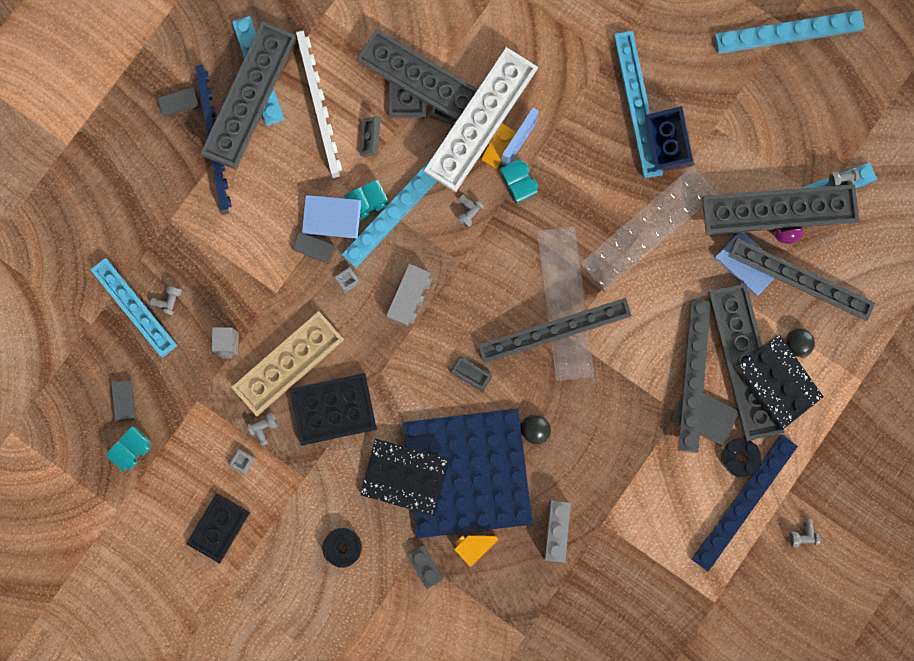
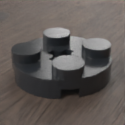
M745 438L733 439L722 449L721 463L728 473L733 476H749L755 473L760 466L761 454L759 447L752 441H746ZM740 452L746 456V460H743L742 463H739V459H736V455H740Z
M347 528L335 529L326 536L323 542V555L328 562L336 567H349L360 557L362 552L361 539L353 530ZM340 542H343L344 545L348 546V548L345 549V553H342L341 550H337V547L340 546Z

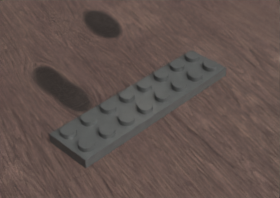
M263 21L261 22L205 142L201 156L237 170L295 44L296 35Z
M378 29L374 31L356 59L359 64L455 121L459 119L478 90Z
M855 184L702 197L706 235L776 230L777 228H801V226L815 227L855 224L860 222Z
M747 284L709 291L708 295L737 410L739 411L744 438L746 441L785 433L784 429L779 431L735 368V366L762 346Z

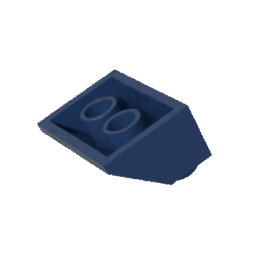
M680 106L644 115L655 170H678L695 166L683 107Z

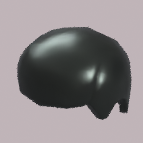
M796 328L790 331L785 338L786 344L796 357L805 358L815 348V338L806 329Z
M531 414L525 417L521 423V434L531 444L540 445L551 436V426L543 416Z

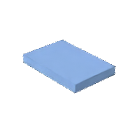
M534 107L502 154L501 165L506 166L512 162L536 125L539 111Z
M306 195L302 233L357 239L361 200Z
M739 232L715 259L742 284L746 283L747 288L757 297L774 278L728 257L737 238L763 250L744 232Z

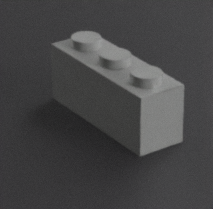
M411 264L408 265L387 313V319L409 327L410 323L414 324L417 313H415L417 306H422L425 298L423 296L424 290L429 289L433 280L430 278V272Z
M550 501L544 552V560L565 563L571 503Z

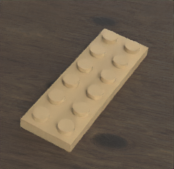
M318 311L231 388L258 417L338 347L344 339Z

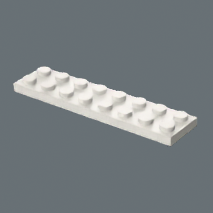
M506 47L425 168L424 173L452 191L457 192L538 70V67Z

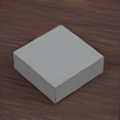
M350 267L334 277L345 294L361 283Z
M238 448L229 466L246 475L256 458Z

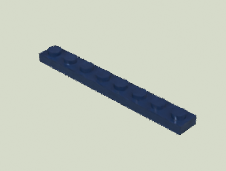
M196 65L207 136H209L214 125L212 118L216 117L214 106L210 107L209 100H213L211 88L207 89L206 82H210L208 71H204L203 65ZM212 160L221 215L229 214L228 208L232 207L230 196L226 197L225 190L229 189L227 178L222 176V172L225 171V165Z
M784 435L779 436L761 461L757 471L751 475L691 560L709 572L798 446Z

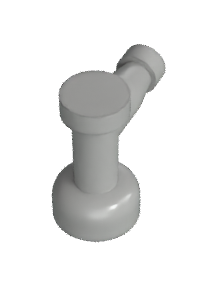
M854 169L849 173L841 175L837 172L830 173L829 183L831 186H840L841 182L847 181V185H853L860 178L859 171Z
M462 195L458 201L470 210L466 214H461L457 219L461 224L469 228L472 225L471 219L479 210L484 208V205L478 200L472 202Z
M167 286L166 292L169 294L167 302L152 298L150 305L163 308V313L173 315L174 311L172 310L176 296H180L182 290Z
M273 413L268 414L263 421L256 424H248L250 434H256L261 446L268 444L262 429L268 426L272 429L278 427Z
M813 519L805 520L806 535L790 532L789 542L791 547H799L800 543L820 545L819 533H814Z

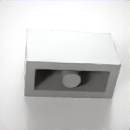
M213 328L212 351L223 359H232L233 355H238L239 332L233 328Z

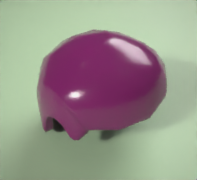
M803 226L801 228L789 229L777 228L774 230V236L783 244H793L802 238Z

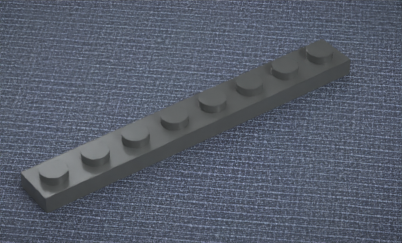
M738 238L735 239L728 257L862 320L866 321L869 319L875 302Z
M623 298L491 340L478 346L483 362L488 363L632 317L627 299Z
M692 299L690 302L678 451L698 453L711 301Z

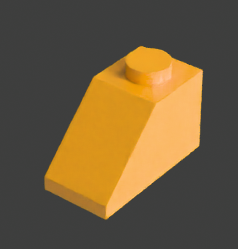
M501 124L491 139L481 161L497 170L501 165L502 154L517 132Z
M462 535L454 543L456 545L454 550L471 567L499 539L496 536L468 535L465 538Z

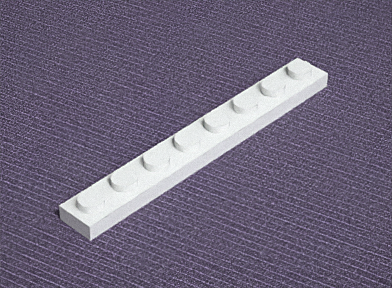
M304 31L296 32L333 179L340 177L339 171H342L340 159L336 160L335 153H338L336 142L331 141L330 136L334 134L331 124L327 125L326 118L329 117L327 107L322 105L321 100H325L322 89H318L317 83L320 82L318 71L314 72L313 65H316L314 55L310 54L308 49L312 47L309 36L305 37Z

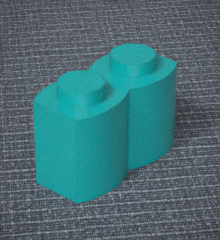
M521 159L499 170L516 205L535 196L539 188L534 178L531 179L528 174L530 169L527 163L522 162Z
M378 180L344 195L345 199L361 200L359 219L367 217L369 215L368 212L372 210L380 211L384 209L386 204L389 203Z
M131 427L105 456L121 471H131L138 462L136 460L139 456H145L150 451L152 442L136 427Z

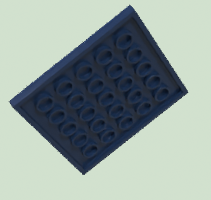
M518 408L403 422L406 447L450 458L435 516L414 511L417 539L533 525Z

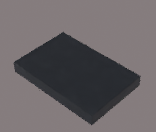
M216 493L186 545L221 564L251 512Z

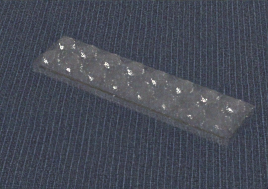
M694 166L690 167L580 263L581 267L606 292L703 207V196L717 195L718 192Z
M575 227L537 231L548 322L585 311ZM589 331L551 342L556 381L594 377Z

